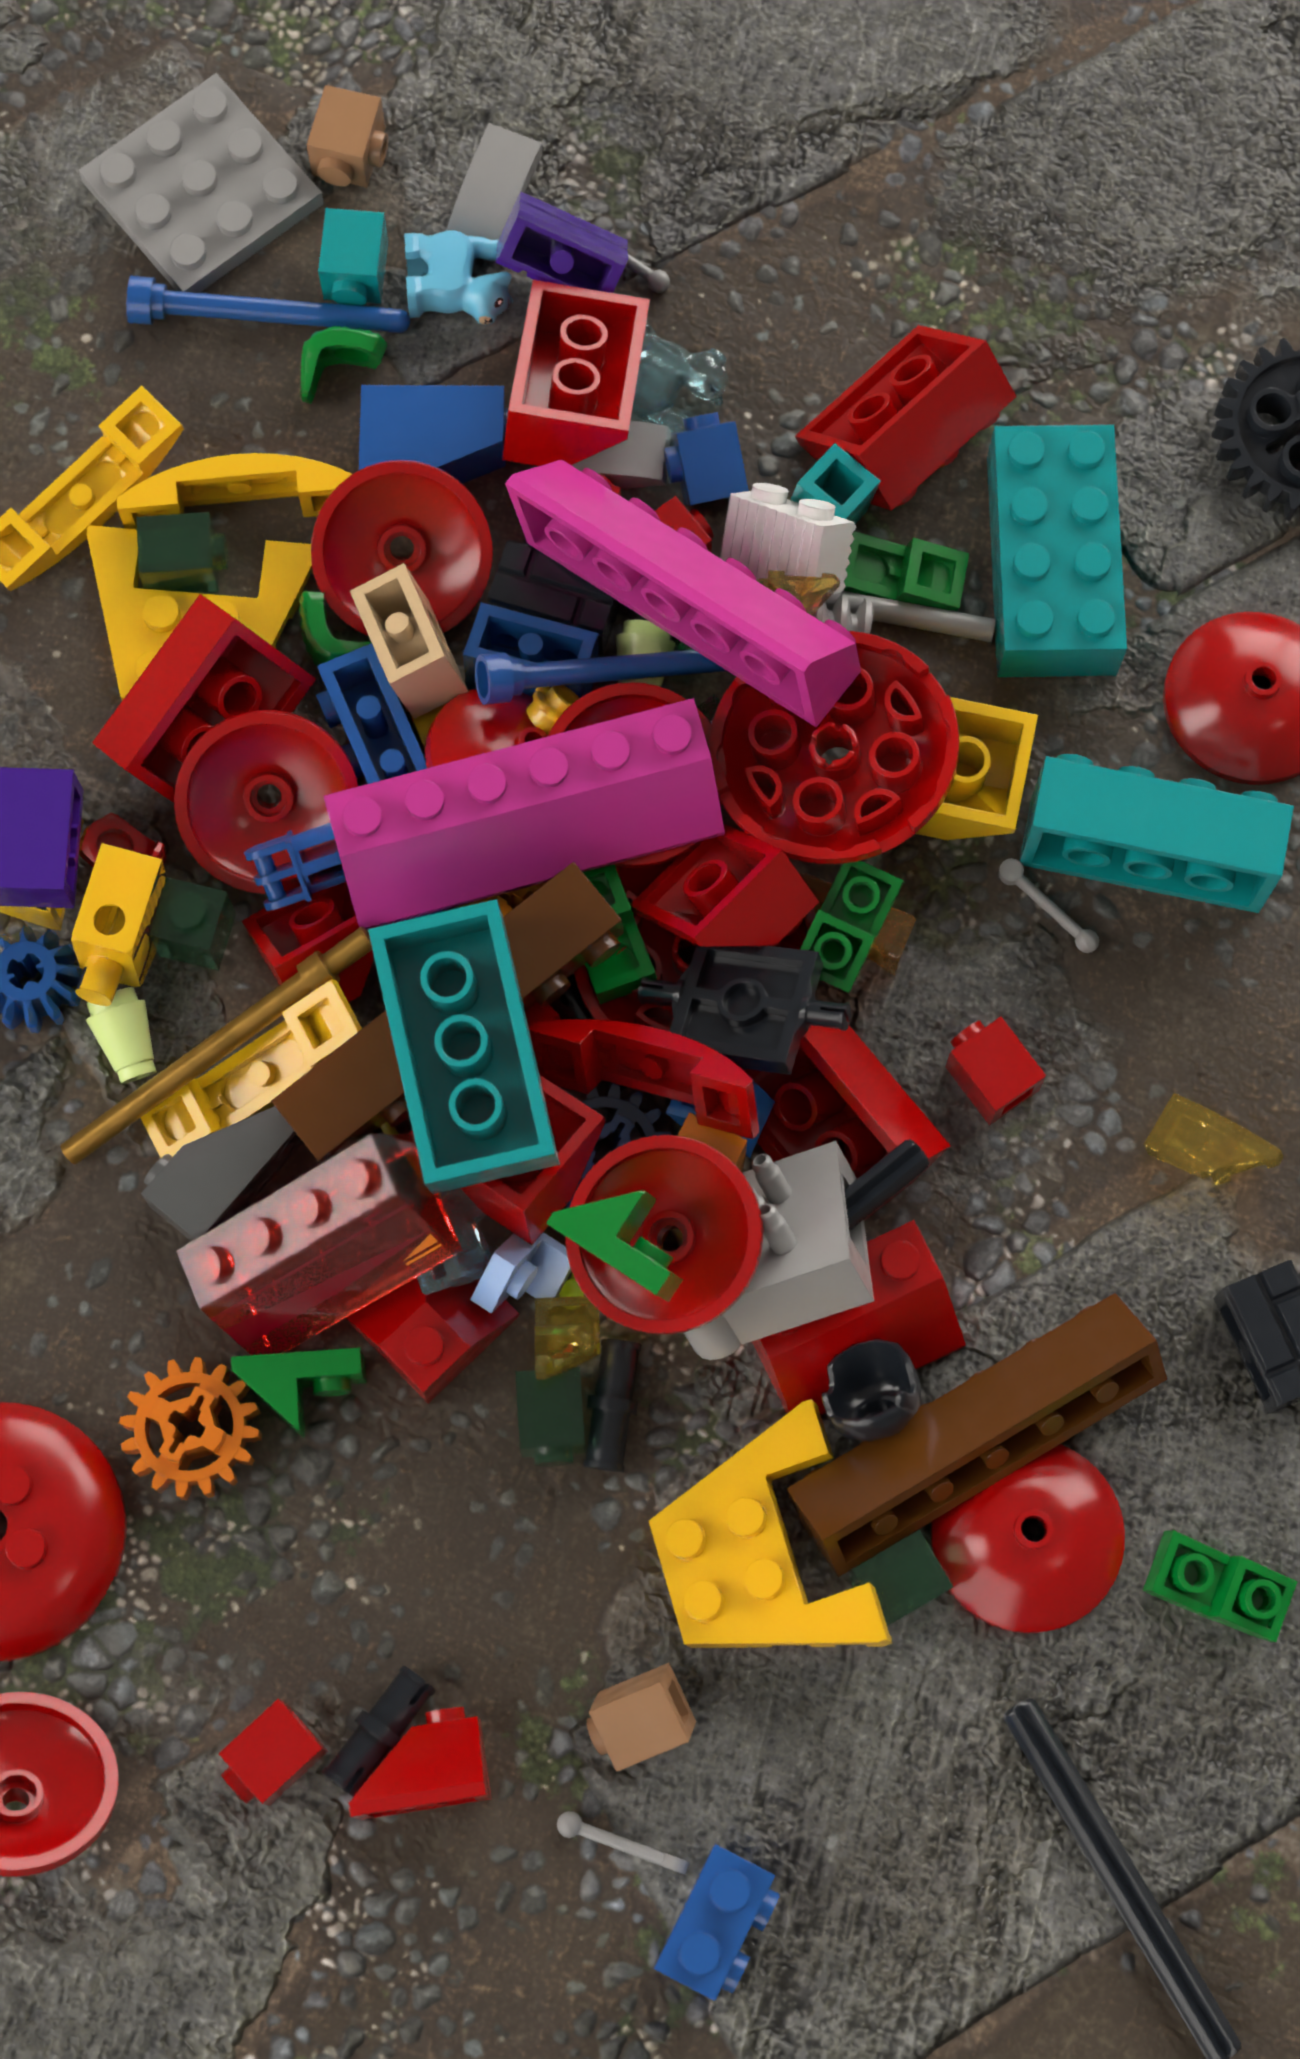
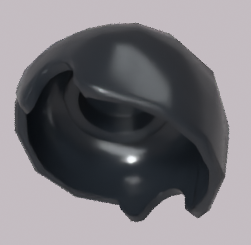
M874 1339L853 1344L832 1358L827 1365L829 1389L828 1393L824 1392L821 1394L827 1418L832 1422L834 1429L841 1435L850 1439L868 1442L877 1441L900 1433L918 1411L921 1401L920 1381L910 1356L898 1343Z

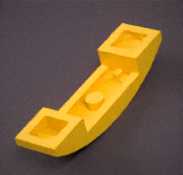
M142 385L98 425L104 435L23 511L18 514L11 507L0 517V582L10 592L39 576L87 539L88 525L102 526L118 511L117 497L148 479L184 430L182 424Z
M247 453L210 457L170 468L140 482L117 497V510L124 528L139 529L142 532L186 528L185 506L299 496L304 518L316 517L332 491L352 474L320 461L283 454Z
M329 980L283 1011L284 1021L199 1078L193 1079L141 1117L160 1158L166 1154H170L173 1157L185 1144L274 1107L271 1100L362 1029L337 980Z

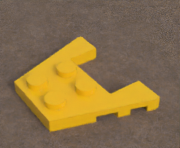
M88 525L87 538L120 697L123 700L199 594L202 593L138 588L145 540L142 531L139 529ZM266 540L259 595L257 598L214 594L202 595L276 648L275 645L288 619L293 618L300 604V595L311 573L314 574L311 562V544Z
M812 1399L800 1403L649 1520L681 1636L686 1646L690 1648H772V1645H809L811 1647L866 1645L867 1647H884L892 1644L876 1589L871 1583H866L808 1604L772 1481L834 1459L818 1406Z

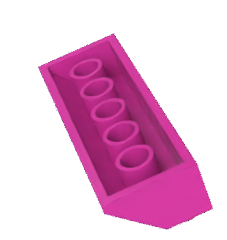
M561 459L512 474L505 483L529 545L814 727L819 725L861 672L855 638L845 627L829 619L823 623L808 614L803 604L786 590L778 588L775 592L771 591L757 582L755 575L738 560L727 558L726 561H723L709 552L705 543L690 530L680 527L675 531L661 522L656 512L642 500L632 497L627 501L613 492L608 482L597 472L589 468L579 471Z
M694 698L323 796L359 928L363 926L366 930L542 884L551 880L573 861L582 872H587L714 838L725 833L712 759Z

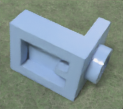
M544 1232L533 1245H530L513 1233L493 1253L470 1300L489 1313H492L509 1296L518 1300L525 1292L545 1305H551L557 1299L571 1272L566 1247Z

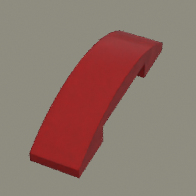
M550 1020L533 1022L528 1027L539 1075L556 1086L589 1094L601 1080L693 1104L695 1106L697 1124L750 1139H754L760 1132L753 1080L729 1058L700 1042L654 1027L609 1020Z

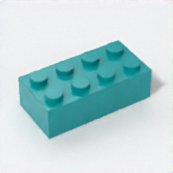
M1114 425L994 426L987 454L994 619H996L997 677L1117 676L1127 651Z
M1061 754L1057 758L1046 756L1031 797L1019 861L1026 867L1259 913L1283 874L1294 805L1279 803L1274 795L1261 791H1246L1241 793V795L1216 790L1214 784L1201 779L1188 778L1180 782L1155 778L1153 772L1141 767L1124 766L1114 770L1094 766L1090 759L1076 754Z
M497 899L368 929L423 1179L432 1194H437L560 1165L506 927Z

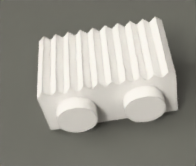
M755 483L752 486V491L730 493L720 559L726 561L727 558L736 559L744 564L755 575L756 579L765 580V583H772L775 586L783 587L784 590H792L793 593L802 594L804 597L812 598L836 594L844 590L846 586L843 581L848 575L845 569L850 564L848 556L852 552L850 545L854 541L852 533L857 527L854 522L835 516V505L815 499H801L797 503L787 499L788 489L768 483Z

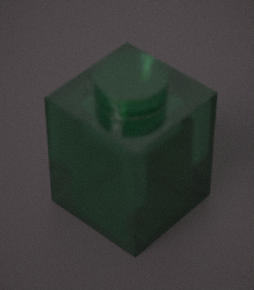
M209 512L137 517L139 575L145 589L190 593L219 591L218 570L228 569L227 540L225 533H215Z
M167 877L149 936L161 957L219 971L236 912L226 891Z
M580 1367L515 1371L519 1443L522 1458L534 1457L535 1466L538 1467L572 1464L573 1454L586 1453Z
M920 1530L853 1568L848 1575L854 1585L849 1589L866 1583H871L875 1587L888 1628L944 1596L953 1588Z

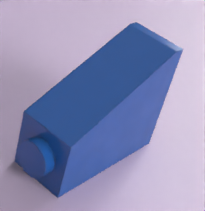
M361 385L359 470L369 465L389 460H412L435 466L449 473L463 484L505 467L506 460L502 459L508 408H506L504 386Z

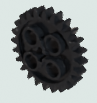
M1286 338L1280 339L1275 357L1262 346L1258 348L1253 361L1254 364L1242 360L1236 371V378L1228 377L1221 393L1225 398H1219L1214 411V416L1221 420L1216 421L1212 438L1224 441L1220 444L1216 454L1217 460H1234L1226 479L1234 481L1245 477L1248 481L1242 497L1247 499L1261 492L1265 495L1262 511L1267 513L1277 502L1284 504L1285 520L1290 521L1295 515L1297 508H1300V471L1296 470L1290 463L1292 460H1300V433L1296 435L1300 427V348L1298 351H1294ZM1258 414H1270L1276 417L1280 424L1269 425L1264 423L1258 417ZM1282 445H1283V447H1284V449H1282V450H1280V451H1278V452H1276V453H1274V454H1269V453L1266 452V451H1270V450L1279 448V447H1281Z

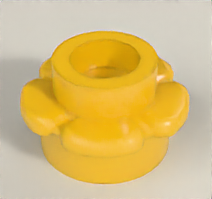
M564 685L537 687L535 689L536 692L532 695L533 701L527 707V715L531 722L547 735L561 714L579 699L572 690Z

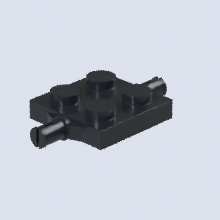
M696 945L691 964L677 982L643 977L640 981L642 986L638 988L640 1004L672 1007L673 1021L669 1032L700 1042L721 1053L744 1069L791 1075L801 1039L808 1032L811 1025L846 1031L849 1027L848 1022L851 1019V1006L849 1003L841 1004L815 999V992L823 969V962L819 952L775 946L700 947Z

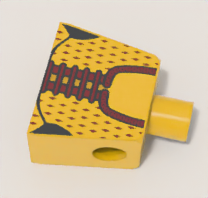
M104 843L101 844L71 938L79 966L83 970L75 992L83 1000L100 1006H109L112 1004L119 983L132 987H140L143 984L174 910L162 859Z

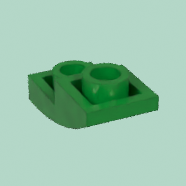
M863 861L843 863L828 895L821 909L818 910L800 950L819 952L823 962V969L819 980L850 993L902 888L904 880Z
M1167 1530L1162 1535L1142 1591L1230 1628L1269 1642H1276L1298 1581L1243 1556L1227 1555L1175 1530Z

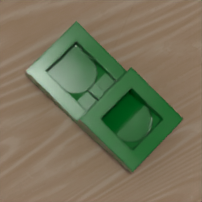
M856 531L852 533L854 541L850 545L852 552L848 556L850 564L845 569L848 575L843 581L846 586L843 591L957 611L960 608L969 553L914 537L905 546Z
M615 865L583 872L622 919L624 933L617 938L621 946L612 956L594 968H591L588 963L585 964L600 1005L633 993V990L642 986L640 981L643 977L658 980ZM626 947L618 955H616L622 948Z

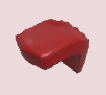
M112 812L87 826L80 838L79 856L93 868L102 843L162 859L163 865L166 862V852L163 843L159 840L154 842Z

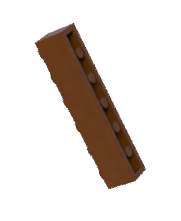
M574 861L503 917L524 1010H528L537 1002L542 1008L548 1006L563 995L571 986V982L567 979L586 963L591 968L597 967L612 956L621 946L617 938L624 933L622 919ZM386 1010L271 1100L300 1139L326 1169L335 1162L340 1167L350 1164L369 1148L371 1143L367 1137L387 1122L391 1127H394L409 1117Z
M1116 1293L1095 1305L1084 1308L1072 1319L1045 1335L1030 1340L1020 1350L988 1369L975 1373L958 1387L932 1402L921 1405L900 1433L877 1441H862L854 1449L822 1468L812 1470L802 1480L786 1488L802 1526L839 1578L1166 1381L1167 1375L1157 1340Z

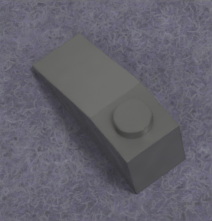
M274 1106L183 1145L173 1157L170 1154L161 1157L147 1173L144 1179L147 1187L142 1191L141 1195L155 1212L207 1254L304 1142Z

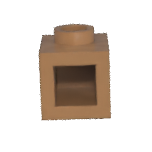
M325 85L306 145L313 176H318L325 182L335 186L353 184L368 187L373 168H381L383 166L388 149L389 136L388 133L384 132L385 121L381 97Z
M670 1663L598 1692L589 1710L591 1717L587 1718V1728L594 1747L600 1755L608 1753L616 1772L688 1743L696 1724V1719Z

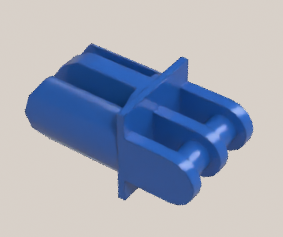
M331 823L296 835L290 830L287 831V835L258 844L244 852L246 860H253L258 874L253 877L256 885H263L268 899L263 902L266 911L282 908L304 899L309 902L312 900V893L346 882L342 865L313 875V873L342 864L336 841L304 851V849L335 839ZM287 849L291 861L275 866L271 854ZM297 874L301 886L285 891L281 879Z

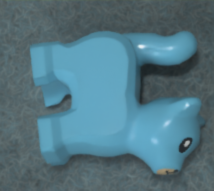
M449 230L429 236L420 233H404L408 276H406L407 300L410 318H419L423 312L429 311L447 314L465 311L474 317L479 324L489 325L494 323L497 316L508 309V305L513 302L508 292V286L511 281V274L509 272L492 273L476 278L472 277L474 260L476 258L496 261L498 240L466 236L462 232Z

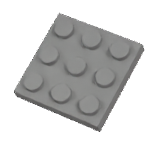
M217 73L78 170L83 184L176 291L201 293L324 204L322 192Z

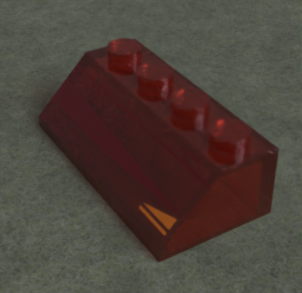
M370 1134L178 1249L176 1253L199 1309L250 1355L285 1353L463 1250L439 1194H432L424 1183L413 1135Z

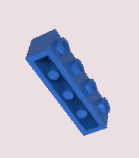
M372 643L317 666L326 691L316 694V697L330 729L340 724L342 725L349 743L341 747L349 757L357 779L364 777L366 783L370 784L427 769L426 760L398 696L387 680Z

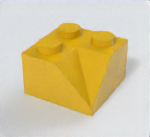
M950 697L958 721L960 740L957 771L945 800L934 816L915 834L943 840L1013 834L1016 829L1038 715Z

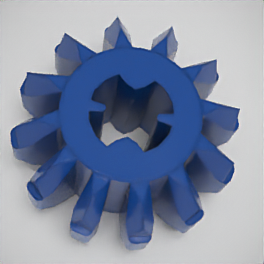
M23 925L19 933V942L14 944L7 935L0 934V947L3 950L0 954V1013H2L3 1024L11 1030L19 1026L25 1019L28 1029L32 1033H39L42 1027V1017L49 1015L56 1025H63L65 1018L59 1009L60 1005L80 1006L81 998L71 987L78 985L83 970L73 965L77 959L73 946L71 944L59 946L60 938L53 930L48 929L37 940L32 928ZM39 971L42 976L39 983L28 981L23 988L20 983L22 977L34 978Z

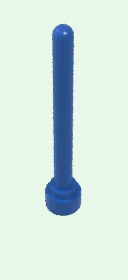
M131 275L128 281L126 310L128 323L153 325L155 319L165 320L166 314L321 327L346 326L352 329L396 333L404 332L410 325V316L402 309L169 291L166 284H157L155 277Z
M694 649L521 664L518 658H509L507 653L478 655L475 664V683L479 699L482 704L486 705L509 703L513 696L521 695L525 688L724 672L727 670Z

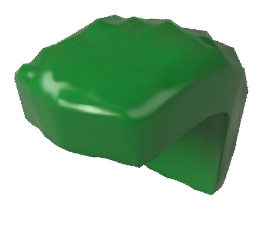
M331 326L325 330L314 332L308 340L304 341L301 353V400L308 404L312 403L323 370L330 365L350 364L365 366L375 370L381 363L388 346L385 339L379 333H373L370 330L352 329L346 326Z
M304 591L299 599L301 635L306 644V651L316 666L372 643L345 641L334 638L326 625L327 612L324 605V592Z

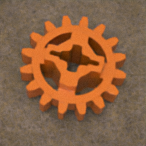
M194 1357L190 1372H183L174 1359L169 1360L167 1364L168 1377L160 1380L150 1371L144 1374L146 1383L150 1387L146 1395L138 1392H129L127 1398L138 1409L136 1415L120 1417L119 1424L130 1431H134V1437L121 1443V1448L126 1454H141L142 1457L132 1467L137 1476L143 1477L152 1471L156 1472L151 1486L155 1491L162 1494L173 1482L175 1483L177 1497L181 1500H188L192 1486L199 1485L204 1495L211 1498L215 1496L214 1480L222 1477L227 1483L234 1486L238 1483L232 1467L237 1462L243 1465H253L255 1459L244 1448L246 1442L261 1441L262 1433L259 1429L248 1426L247 1421L261 1414L260 1408L256 1403L247 1402L241 1404L240 1401L250 1390L245 1382L240 1380L234 1382L229 1387L226 1385L230 1375V1370L227 1366L220 1364L211 1375H208L206 1364L201 1357ZM195 1387L189 1397L173 1402L165 1400L166 1397L178 1390ZM223 1399H225L230 1407L233 1417L232 1436L221 1429L218 1420V1414L223 1407L221 1405ZM199 1415L198 1421L205 1428L203 1435L200 1438L189 1435L184 1441V1435L177 1429L179 1423L183 1419L187 1422H193ZM151 1421L161 1428L164 1439L159 1450L161 1453L159 1458L154 1453L150 1442L149 1430ZM209 1455L218 1458L215 1462L204 1468L187 1471L193 1460Z

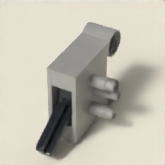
M905 1140L858 1179L836 1141L775 1162L766 1154L756 1156L751 1165L753 1169L743 1172L753 1188L761 1210L763 1246L759 1265L746 1291L728 1311L709 1324L683 1332L696 1354L708 1360L722 1359L734 1353L743 1344L873 1302L874 1297L864 1219L928 1167L930 1162L924 1151L913 1140ZM671 1229L681 1246L683 1241L682 1232L679 1229Z

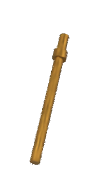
M361 926L324 954L317 950L297 965L298 973L63 1142L60 1147L66 1158L76 1165L282 1016L283 1011L332 979L339 982L338 974L373 950L369 932Z

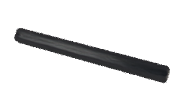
M1028 1698L1011 1707L1004 1714L1006 1724L1206 2059H1229L1241 2049L1239 2038L1036 1700Z

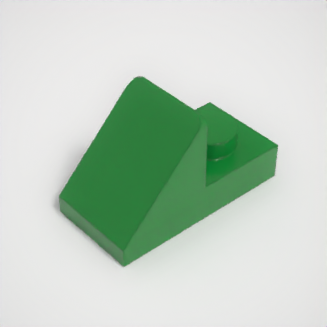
M637 1191L555 1211L546 1222L552 1228L667 1302L670 1301L683 1279L667 1270L673 1260L672 1256L641 1236L633 1247L629 1245L656 1202V1198L646 1191Z
M361 1348L231 1357V1370L236 1377L245 1382L257 1397L303 1438H305L303 1388L313 1387V1395L341 1396L352 1393L351 1384L367 1383L365 1356Z

